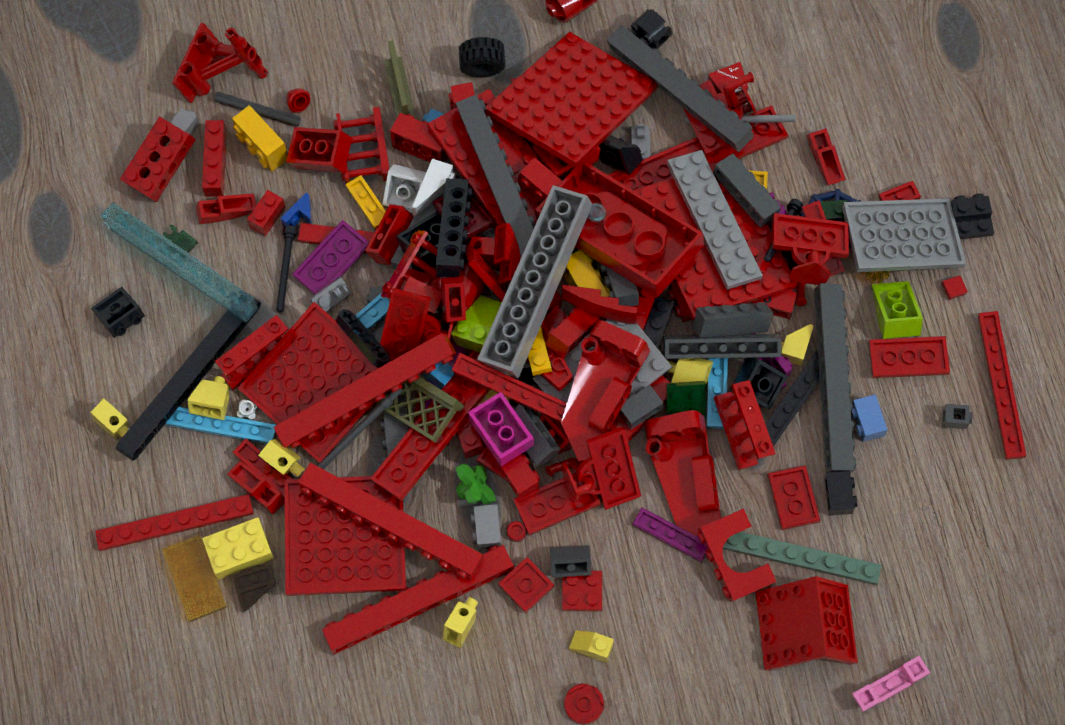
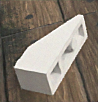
M435 159L431 160L412 206L413 215L417 216L445 192L446 178L455 179L456 177L453 165Z

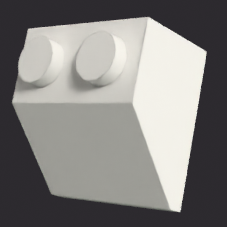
M393 164L388 171L382 205L387 207L389 205L404 206L408 212L413 213L412 206L426 172Z

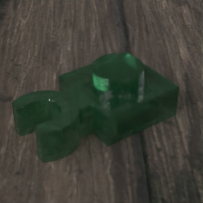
M170 225L169 227L173 233L167 234L163 232L165 239L172 241L170 243L171 246L186 256L198 244L197 240L184 230L178 233L176 227Z

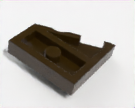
M271 564L232 575L242 612H246L276 584Z

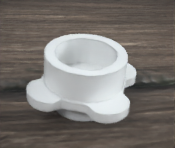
M241 400L237 416L253 420L256 417L255 410L258 406L249 400Z

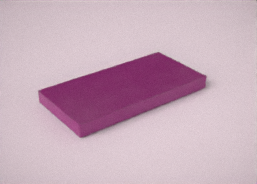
M342 220L294 271L292 276L315 295L334 280L342 277L365 252L369 242Z

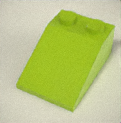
M909 281L872 284L878 326L883 339L921 336L923 317Z
M480 296L466 311V320L458 321L451 333L456 345L480 353L502 302Z

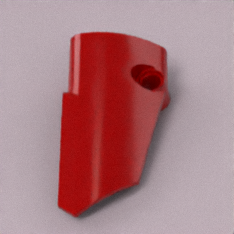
M603 320L597 321L590 336L581 343L582 355L561 420V424L579 463L590 457L586 440L609 431L630 395L631 384L650 353V349L644 339ZM595 347L594 350L588 351L589 348Z
M690 410L646 420L647 443L645 449L651 455L675 524L697 536V533H699L698 528L721 519L713 458L709 453L705 417L696 410ZM660 445L659 450L654 453L655 447Z

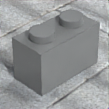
M498 505L474 506V513H471V524L476 525V532H472L473 544H477L478 550L490 549L496 545L500 547Z

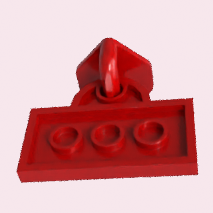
M751 72L727 83L723 87V92L717 94L710 80L700 84L702 90L707 89L712 94V98L716 101L718 99L722 101L726 109L729 111L733 110L740 120L743 114L750 111L754 116L757 115L754 104L744 87V84L754 82V76ZM740 87L743 93L739 96L735 92V89ZM683 108L707 157L730 146Z
M778 213L773 214L772 249L791 251L792 258L798 264V266L792 268L790 273V279L797 283V299L795 302L797 306H804L807 303L805 299L806 284L819 285L828 281L830 271L824 265L828 261L829 256L848 257V222Z
M393 288L380 344L390 355L389 361L391 362L441 333H446L450 340L453 325L456 326L458 321L447 322L443 313H435L432 316L428 315L431 297ZM441 322L450 324L449 331L442 330Z
M623 427L587 439L586 443L590 457L582 463H579L577 458H569L545 467L546 473L551 477L554 473L563 471L567 490L575 503L578 502L579 496L582 494H600L602 505L607 510L641 497L626 432Z

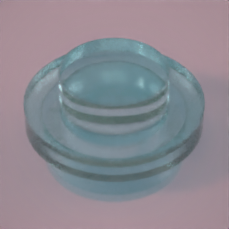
M595 203L591 207L588 218L592 222H600L606 217V209L601 204Z

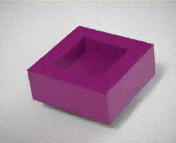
M782 355L781 357H775L773 363L778 371L790 376L792 364L789 359L784 358Z

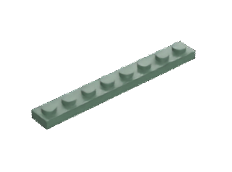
M744 532L732 535L723 546V550L873 585L878 584L881 564Z

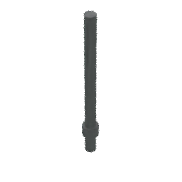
M403 389L385 395L386 397L380 400V403L317 466L325 469L385 408H389L393 404V401L403 392Z

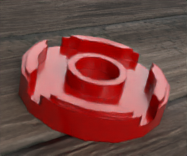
M584 683L573 686L567 692L564 700L567 716L577 724L586 725L595 722L600 718L604 709L602 693L598 688Z

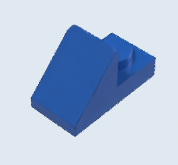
M307 192L281 217L283 226H296L300 218L304 219L308 224H312L311 200Z

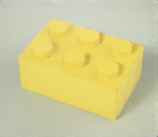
M259 517L202 538L214 574L218 580L274 559Z

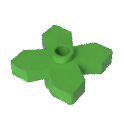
M461 464L455 468L461 480L456 487V492L461 499H466L468 503L474 504L480 500L484 504H491L496 501L493 490L486 485L485 481L488 476L484 466L476 465L470 468L467 464Z

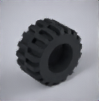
M490 37L471 38L461 43L459 46L461 72L467 76L479 78L501 73L505 69L504 44L500 40Z

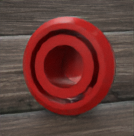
M296 88L287 93L286 103L290 111L301 113L308 108L311 101L308 91Z

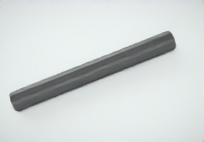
M216 92L214 96V101L240 110H244L250 105L258 115L298 127L301 122L300 116L222 92Z

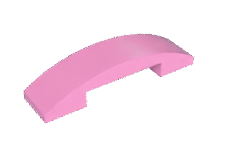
M917 656L874 683L868 684L852 693V696L862 712L921 680L930 674V671L921 657Z

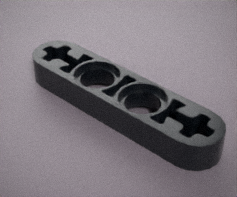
M346 309L340 310L336 322L360 351L377 368L387 364L390 355L354 313Z

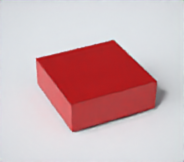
M961 275L942 282L949 300L965 295L968 292Z

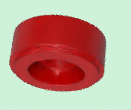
M519 521L511 522L507 527L508 538L513 542L522 541L526 536L525 525Z

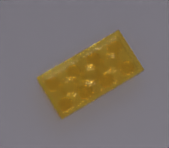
M200 535L162 549L189 622L227 608Z

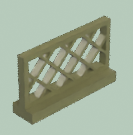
M391 40L388 41L390 59L384 60L396 118L399 113L404 115L410 114L415 118L402 57H397L394 42Z
M419 376V379L415 382L405 383V389H403L400 395L406 393L407 402L398 404L397 397L394 400V405L385 408L384 411L436 443L456 411L461 412L464 405ZM418 390L420 398L411 400L410 392ZM433 399L434 407L425 409L424 401ZM420 402L421 411L413 413L412 404ZM408 406L409 414L400 416L399 408ZM447 408L450 410L446 417H439L440 409ZM435 411L436 420L427 422L426 413ZM422 415L423 423L414 425L413 417ZM436 424L437 430L432 436L428 433V426Z

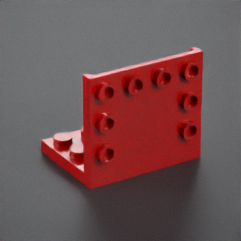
M814 576L756 591L764 670L771 671L823 658L851 665L858 663L847 584Z

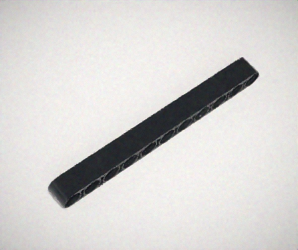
M243 292L121 438L116 446L118 452L131 461L139 457L176 412L177 408L180 407L212 368L215 361L222 356L258 312L261 306L259 300L247 292Z

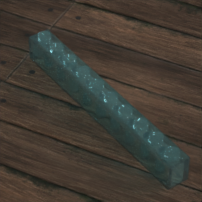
M114 202L100 215L108 229L245 323L258 310L255 299Z

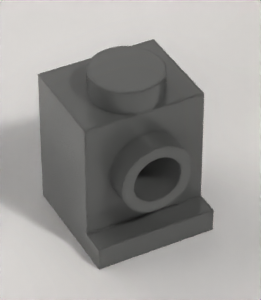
M946 404L943 408L942 428L967 429L968 425L972 423V412H969V405Z

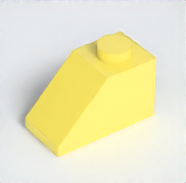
M807 325L787 335L785 342L781 343V355L784 358H788L791 363L802 366L814 325Z
M576 630L569 650L607 663L614 639L595 632Z

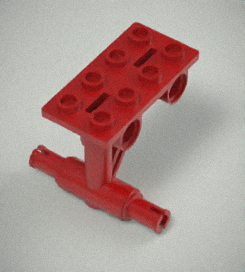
M200 23L172 82L188 103H193L196 95L204 96L209 93L211 85L207 81L208 79L242 62L249 70L254 71L258 78L263 79L267 77L268 70L262 65V59L256 53V49L244 37L239 36L234 28L226 30L225 37L231 42V45L219 42L205 23Z

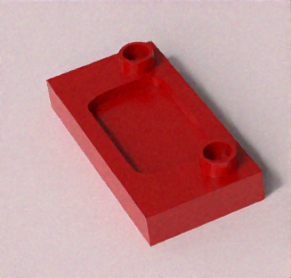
M584 160L557 186L586 195L593 204L575 247L656 298L704 246L703 232ZM547 198L535 209L536 221Z

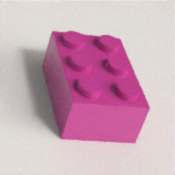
M502 392L468 412L469 421L500 466H503L534 446L533 436Z

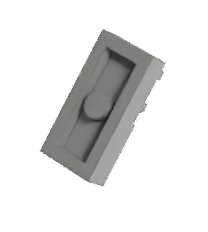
M637 124V126H631V144H635L640 148L643 159L651 157L650 125Z
M339 277L312 296L310 301L317 303L324 311H327L352 292L343 279Z

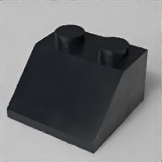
M609 135L599 145V156L602 163L628 175L643 161L640 148L635 144L632 145L625 142L621 138L618 139Z
M747 357L733 384L750 380L758 405L770 410L788 376L758 358Z

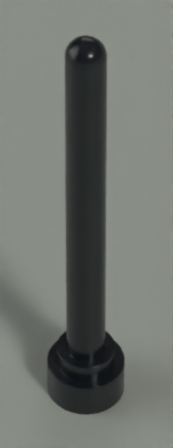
M791 199L787 205V215L796 216L800 214L803 203L798 199ZM772 243L764 256L765 262H770L777 250L772 249Z
M290 225L283 226L282 230L285 244L276 307L278 313L284 311L292 241L297 237L298 231L297 227Z

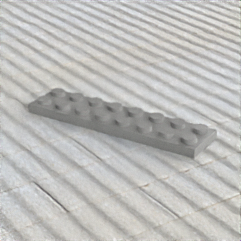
M700 150L669 159L667 166L697 229L703 232L704 243L726 290L762 279L763 275L703 151Z

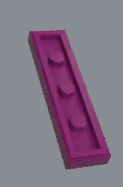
M641 507L632 526L702 563L707 549L704 544L700 543L697 536Z

